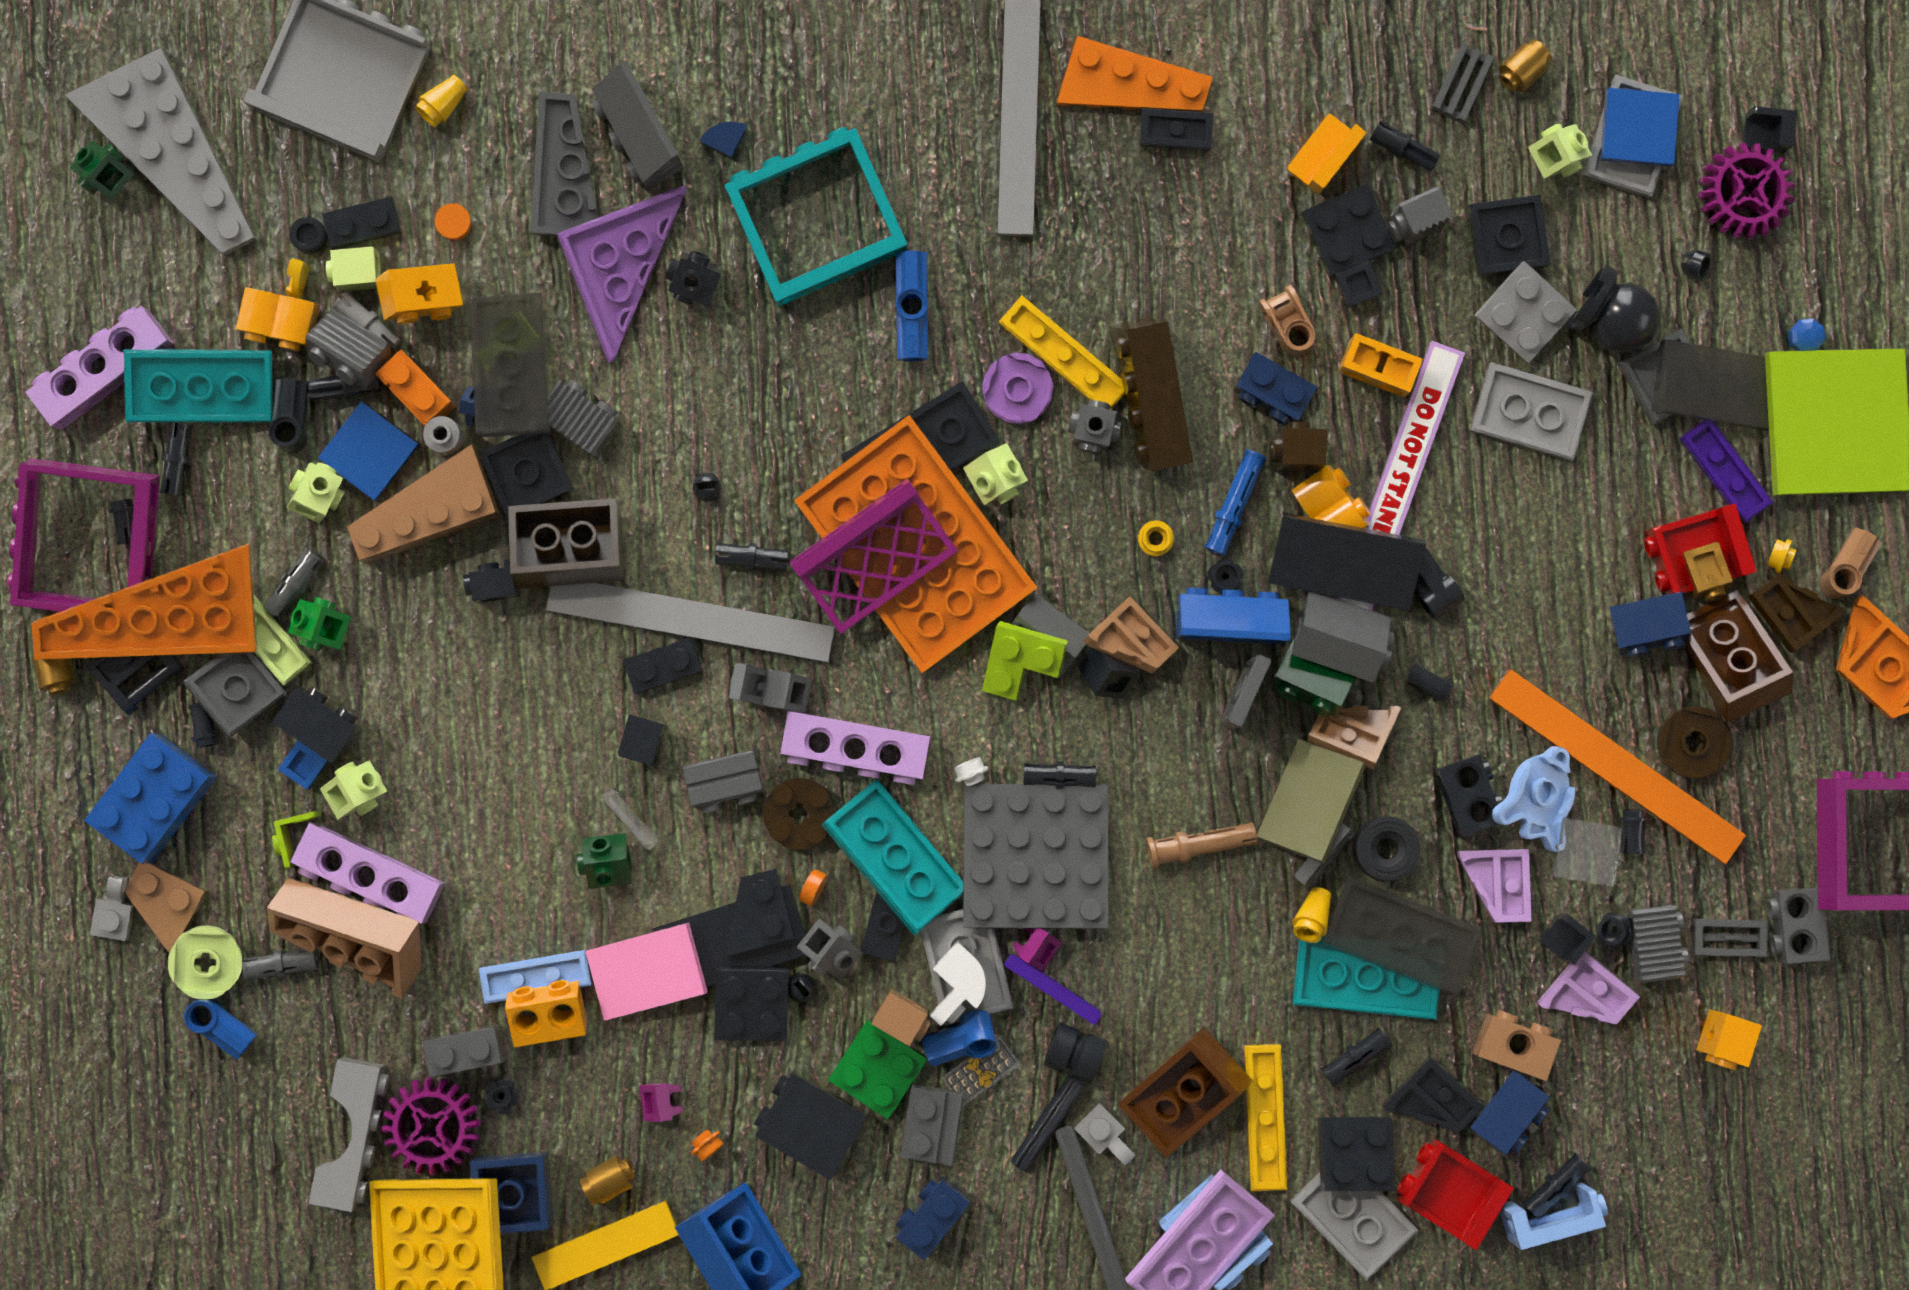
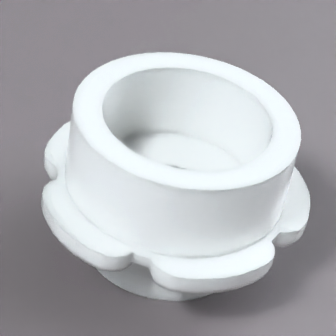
M981 757L966 761L954 767L958 777L955 781H963L967 786L974 785L985 779L983 773L988 770V766H984Z

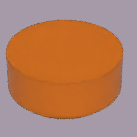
M446 204L435 215L434 222L437 231L448 240H461L471 230V216L459 204Z
M817 869L813 870L802 888L799 896L800 902L813 907L823 891L828 875Z

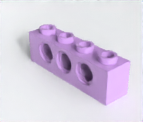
M142 306L126 310L119 316V323L109 330L105 328L98 331L89 339L90 344L80 352L74 350L61 359V366L51 373L47 371L40 374L32 381L31 384L33 386L25 393L51 427L58 430L64 429L124 384V353H122L120 346L125 337H134L135 343L132 349H171L175 346L149 310ZM99 357H104L106 362L104 370L99 374H94L92 372L93 362ZM74 378L77 384L76 390L71 395L65 396L63 386L67 380Z
M788 711L780 754L788 755V763L808 766L809 759L823 762L822 769L844 772L845 766L859 768L858 775L879 779L880 772L894 774V782L914 785L916 778L923 779L930 736ZM818 732L827 734L830 739V746L823 753H816L810 747V738ZM851 739H860L865 744V753L859 759H850L845 753V745ZM894 745L900 749L901 759L896 765L887 766L881 761L880 752L885 746Z
M318 823L308 824L291 860V863L299 866L297 872L307 878L317 881L319 876L331 881L330 888L339 893L350 896L353 891L364 897L362 903L372 904L380 909H383L385 906L397 912L398 915L408 916L413 920L419 921L421 924L428 922L446 884ZM333 850L337 851L342 857V865L337 871L331 870L326 863L328 854ZM364 866H369L375 873V880L370 886L363 885L359 880V872ZM397 881L403 882L408 889L407 897L402 902L395 900L391 894V888Z

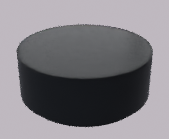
M302 217L296 220L291 226L289 234L293 246L305 254H314L322 250L328 237L324 225L313 217Z

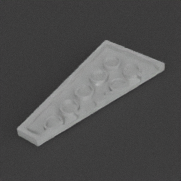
M162 48L65 94L221 253L227 255L257 240Z

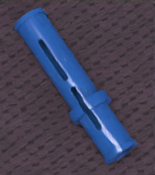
M1245 449L1244 456L1222 508L1217 510L1214 515L1216 522L1204 546L1206 550L1220 556H1226L1236 528H1240L1243 521L1240 518L1263 464L1267 459L1262 454Z

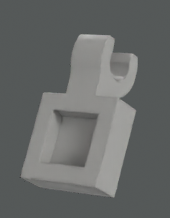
M116 875L108 878L106 887L107 899H96L90 935L121 941L129 940L135 909L133 904L125 903L126 894L124 890L129 882V878Z
M1100 1102L1074 1127L1099 1155L1108 1147L1125 1166L1136 1156L1118 1137L1125 1128Z

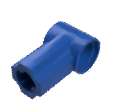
M214 998L197 999L184 1012L185 1024L191 1031L201 1033L236 1060L242 1056L257 1036L256 1032L223 1009L219 1001ZM198 1006H205L211 1011L212 1019L210 1023L204 1024L197 1019L196 1009Z
M984 1010L969 1011L960 1018L959 1024L924 1035L922 1038L924 1051L932 1067L966 1055L972 1058H984L993 1054L997 1049L991 1016Z

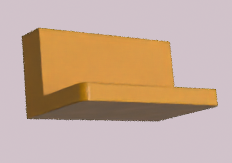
M1328 114L1288 165L1287 171L1320 195L1367 132L1357 124L1350 129L1332 114Z

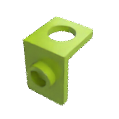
M313 811L274 821L277 835L272 836L273 846L276 855L282 856L285 869L297 867V865L291 863L294 850L288 825L322 817L321 811Z

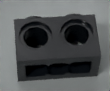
M1479 754L1471 755L1433 769L1458 837H1465L1499 825L1494 821L1492 812L1503 800L1499 793H1493L1489 780L1493 779V773L1486 759L1481 760ZM1464 767L1469 768L1474 775V781L1468 788L1462 787L1457 780L1458 772ZM1476 801L1483 803L1486 808V815L1479 822H1476L1470 816V807Z

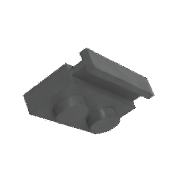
M913 1084L910 1090L900 1157L952 1166L956 1152L964 1093H954L945 1089Z

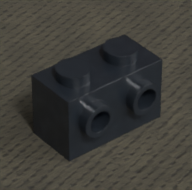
M311 685L308 689L296 687L272 723L328 762L338 764L363 729L355 724L358 717L342 706H339L337 710L325 703L328 696Z

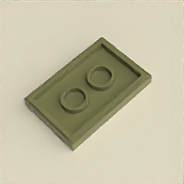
M1298 739L1256 837L1261 841L1325 864L1365 770V763Z

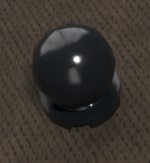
M1605 264L1604 268H1600L1582 293L1583 296L1587 297L1586 301L1567 320L1566 325L1577 332H1581L1584 327H1590L1593 338L1605 349L1619 354L1636 352L1648 344L1655 337L1659 329L1660 312L1656 299L1646 288L1631 282L1617 284L1616 278L1619 271Z

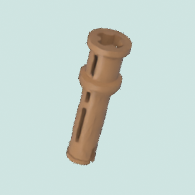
M1253 822L1190 835L1180 831L1176 832L1173 837L1154 840L1152 837L1146 838L1147 852L1152 869H1158L1160 864L1181 861L1182 864L1188 863L1191 857L1257 845L1258 842L1255 839L1257 834Z

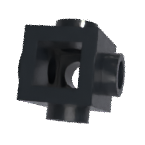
M691 250L690 254L682 251L679 260L672 258L667 269L665 279L670 280L668 291L674 293L673 298L682 303L693 305L695 301L709 306L720 279L722 267L711 263V258L701 252ZM693 275L697 279L691 280L687 276Z

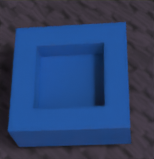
M297 740L278 770L306 790H310L329 762Z

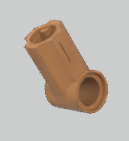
M1857 527L1851 530L1830 568L1821 576L1820 588L1827 597L1841 599L1860 588L1862 577L1882 544L1877 536ZM1836 573H1840L1846 578L1847 587L1845 590L1836 585L1834 579Z

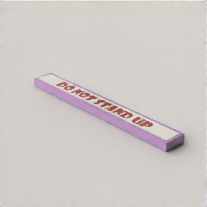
M1434 341L1429 343L1370 505L1369 511L1371 515L1367 517L1370 525L1365 527L1366 529L1396 535L1400 534L1465 355L1464 352ZM1337 597L1339 600L1371 611L1374 606L1371 603Z

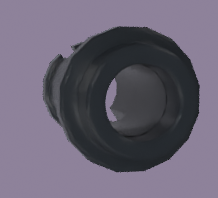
M124 499L110 502L112 509H109L108 512L113 514L117 545L128 544L126 529H128L131 542L133 500Z
M1415 663L1405 681V684L1411 685L1432 696V701L1437 702L1439 700L1443 703L1454 685L1448 681V676L1442 678L1420 667L1417 663Z
M199 703L190 704L188 708L194 730V736L191 737L192 742H196L197 748L217 745V738L220 737V732H216L214 721Z
M1623 809V816L1619 817V820L1623 821L1622 853L1645 854V822L1649 821V817H1645V810Z

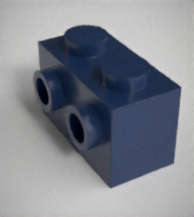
M1682 592L1609 607L1619 655L1627 654L1628 658H1637L1649 654V649L1663 646L1665 651L1675 650L1686 646V641H1691V630Z
M1513 1070L1470 1127V1132L1504 1158L1510 1152L1517 1155L1529 1139L1524 1133L1530 1125L1534 1123L1539 1126L1551 1109L1546 1106L1549 1102V1096Z
M942 1175L936 1183L931 1179L918 1195L921 1202L914 1211L908 1208L895 1224L899 1228L896 1232V1238L924 1261L970 1204V1198Z

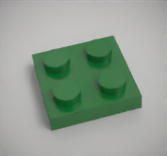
M867 1019L828 1078V1081L888 1120L927 1061V1057L872 1025V1021Z

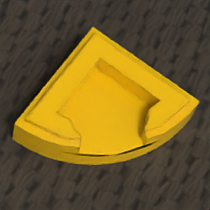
M294 258L289 260L287 275L291 276L289 286L285 288L286 294L289 297L302 298L311 268L304 261Z

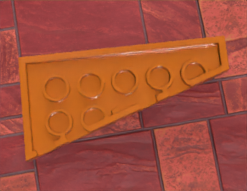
M250 543L34 621L31 624L34 660L256 652L257 640Z

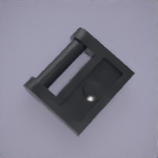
M175 655L95 657L86 665L118 706L129 716L138 709V703L173 674L178 676L185 670V667ZM158 656L164 664L131 692L126 694L121 686Z

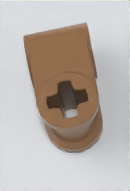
M1291 285L1284 287L1285 291L1267 301L1265 299L1259 300L1258 306L1283 351L1291 357H1301L1309 352L1316 333L1304 311L1298 294ZM1292 331L1303 332L1307 338V343L1302 346L1292 344L1288 337L1289 333Z

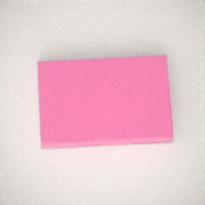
M689 923L585 951L604 1021L708 993Z

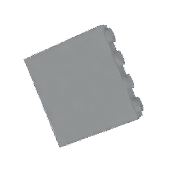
M294 0L256 89L252 90L249 88L243 102L254 111L381 163L431 49L430 44L424 38L425 33L410 25H405L403 29L392 25V19L376 11H372L371 15L358 10L359 5L350 0H338V2L334 0Z

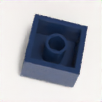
M548 1151L476 1157L470 1162L471 1179H497L500 1233L548 1230L554 1224Z

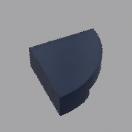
M734 121L719 123L704 133L700 139V144L732 159L748 126Z

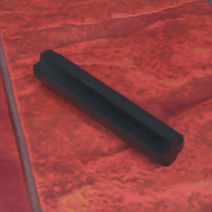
M1068 1075L1013 1156L1011 1162L1019 1170L1027 1172L1082 1091L1084 1085L1080 1080L1072 1077V1075Z

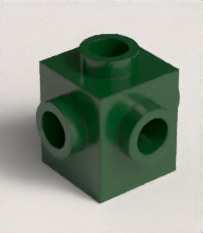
M93 140L88 146L79 150L75 156V162L70 167L80 176L76 181L93 196L97 191H100L111 201L134 174L121 163L125 158L124 155L109 143L102 148Z
M626 833L583 838V853L577 854V866L579 875H586L589 889L632 884L631 854Z

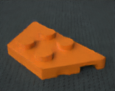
M1860 595L1854 601L1835 671L1888 719H1893L1909 713V637L1865 596Z

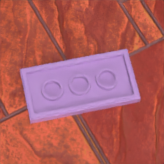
M1220 1169L1128 1274L1125 1280L1135 1290H1210L1275 1215Z

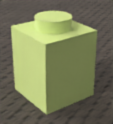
M374 247L330 250L331 261H326V274L328 282H333V286L341 292L377 288L375 279L381 275L380 253Z

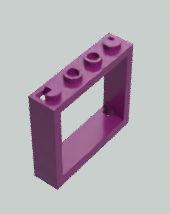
M34 458L21 462L18 469V478L14 479L15 487L19 488L18 502L14 504L12 510V522L16 524L15 538H12L9 547L10 559H13V572L9 574L7 585L10 586L9 594H11L10 605L61 612L97 599L33 590L42 473L134 485L135 497L127 587L152 579L161 475Z
M1833 771V779H1817L1818 909L1909 910V894L1847 895L1846 790H1909V772H1895V779H1886V772H1863V779H1854L1853 771Z

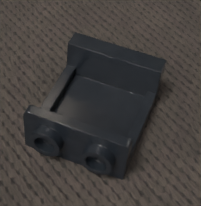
M794 1070L789 1077L782 1074L772 1091L774 1095L778 1096L771 1109L764 1105L754 1122V1125L759 1127L755 1136L831 1180L866 1120L868 1113L856 1106L854 1108L802 1078Z

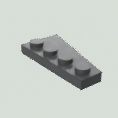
M539 91L530 235L557 237V233L597 219L595 198L591 186L590 171L586 159L575 94Z

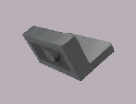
M1033 594L1012 622V625L1068 640L1062 671L1058 677L1059 680L1085 646L1083 640L1090 634L1037 594Z

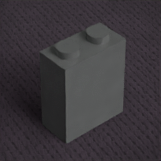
M1309 591L1297 620L1291 655L1374 683L1379 670L1385 672L1391 659L1392 651L1389 649L1394 638V633L1389 631L1391 617L1324 594Z

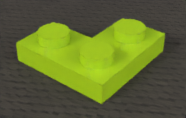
M1000 621L996 626L982 691L1016 701L1020 695L1025 669L1058 678L1062 671L1068 640Z

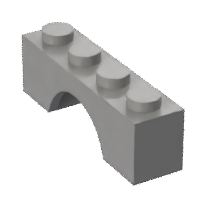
M347 1057L337 1060L330 1096L341 1103L349 1114L352 1124V1136L348 1148L339 1159L323 1163L315 1168L309 1204L349 1212L358 1208L359 1203L364 1204L368 1191V1182L363 1181L366 1167L371 1168L375 1156V1146H370L373 1131H379L382 1120V1111L377 1110L380 1096L386 1095L389 1085V1075L385 1074L386 1065Z

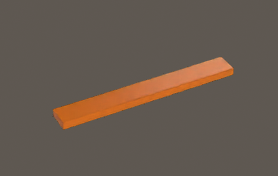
M1509 669L1488 698L1554 746L1565 748L1571 758L1720 863L1727 864L1746 835L1513 670Z

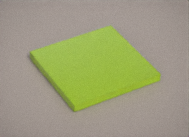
M1905 349L1773 351L1765 353L1773 496L1909 491V408Z

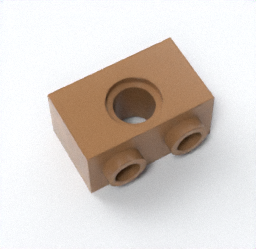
M891 988L871 1024L910 1046L913 1039L918 1042L922 1040L931 1021L926 1018L928 1016V1009Z
M1498 1010L1497 1016L1486 1013L1472 1054L1547 1081L1561 1040L1551 1037L1553 1029L1532 1022L1530 1029L1517 1024L1519 1017ZM1516 1034H1522L1526 1041L1524 1049L1519 1053H1513L1509 1047L1511 1038Z

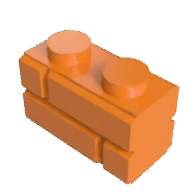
M402 349L375 373L424 426L435 417H446L456 407L446 394Z

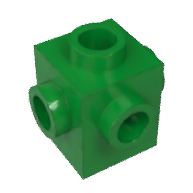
M315 597L313 603L299 599L297 607L291 615V625L288 633L301 637L299 644L320 651L322 645L340 650L351 616L335 611L336 603Z

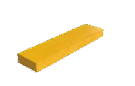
M1021 295L999 321V325L1088 400L1110 404L1109 410H1112L1124 396L1125 391L1122 379L1024 296Z
M1281 1044L1244 1045L1245 1073L1252 1079V1082L1246 1088L1250 1190H1287Z
M665 1200L535 1254L531 1258L544 1290H549L674 1238L679 1234L674 1228L677 1224L668 1202Z

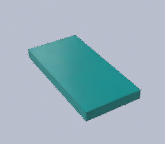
M124 349L126 422L273 421L272 350Z
M877 779L822 824V827L913 935L921 931L963 894L964 882Z
M1330 935L1321 937V940L1317 943H1308L1298 938L1292 1004L1437 1020L1443 948Z

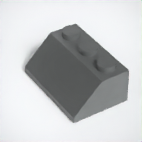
M626 61L620 63L592 89L596 100L591 102L600 121L608 119L613 131L608 133L617 152L625 150L630 162L625 164L633 181L635 183L642 181L647 190L683 170V166Z

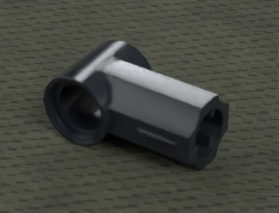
M283 378L276 380L273 421L270 423L268 432L271 441L282 451L297 453L304 448L308 439L305 430L309 393L308 382ZM287 427H295V437L289 442H281V432Z
M1425 546L1415 589L1418 592L1417 597L1429 616L1436 621L1465 601V597L1457 583L1451 576L1444 574Z

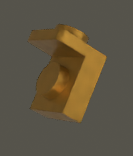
M1715 542L1683 552L1682 557L1694 588L1692 592L1694 600L1704 598L1706 602L1725 596V591L1730 588L1733 581L1719 543Z

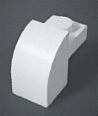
M957 941L933 967V970L953 987L950 993L930 1013V1016L940 1026L946 1020L952 1024L966 1008L961 1003L965 999L977 1009L985 994L986 980L980 962Z

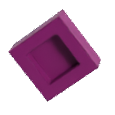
M1041 928L1023 929L1031 937L1025 945L1015 941L1012 946L1019 954V958L1043 972L1062 942Z
M668 1083L639 1085L644 1121L662 1122L672 1120V1116L683 1111V1106H671L670 1095L681 1091L679 1085Z

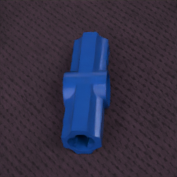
M896 252L897 361L919 362L928 360L927 252ZM910 298L917 299L922 304V309L917 314H907L902 309L904 301Z

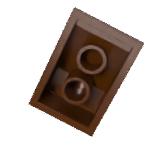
M1739 590L1687 614L1691 630V641H1686L1685 647L1710 697L1727 723L1792 693L1793 671Z
M1203 1026L1130 1091L1118 1105L1167 1158L1236 1100L1252 1082V1079Z

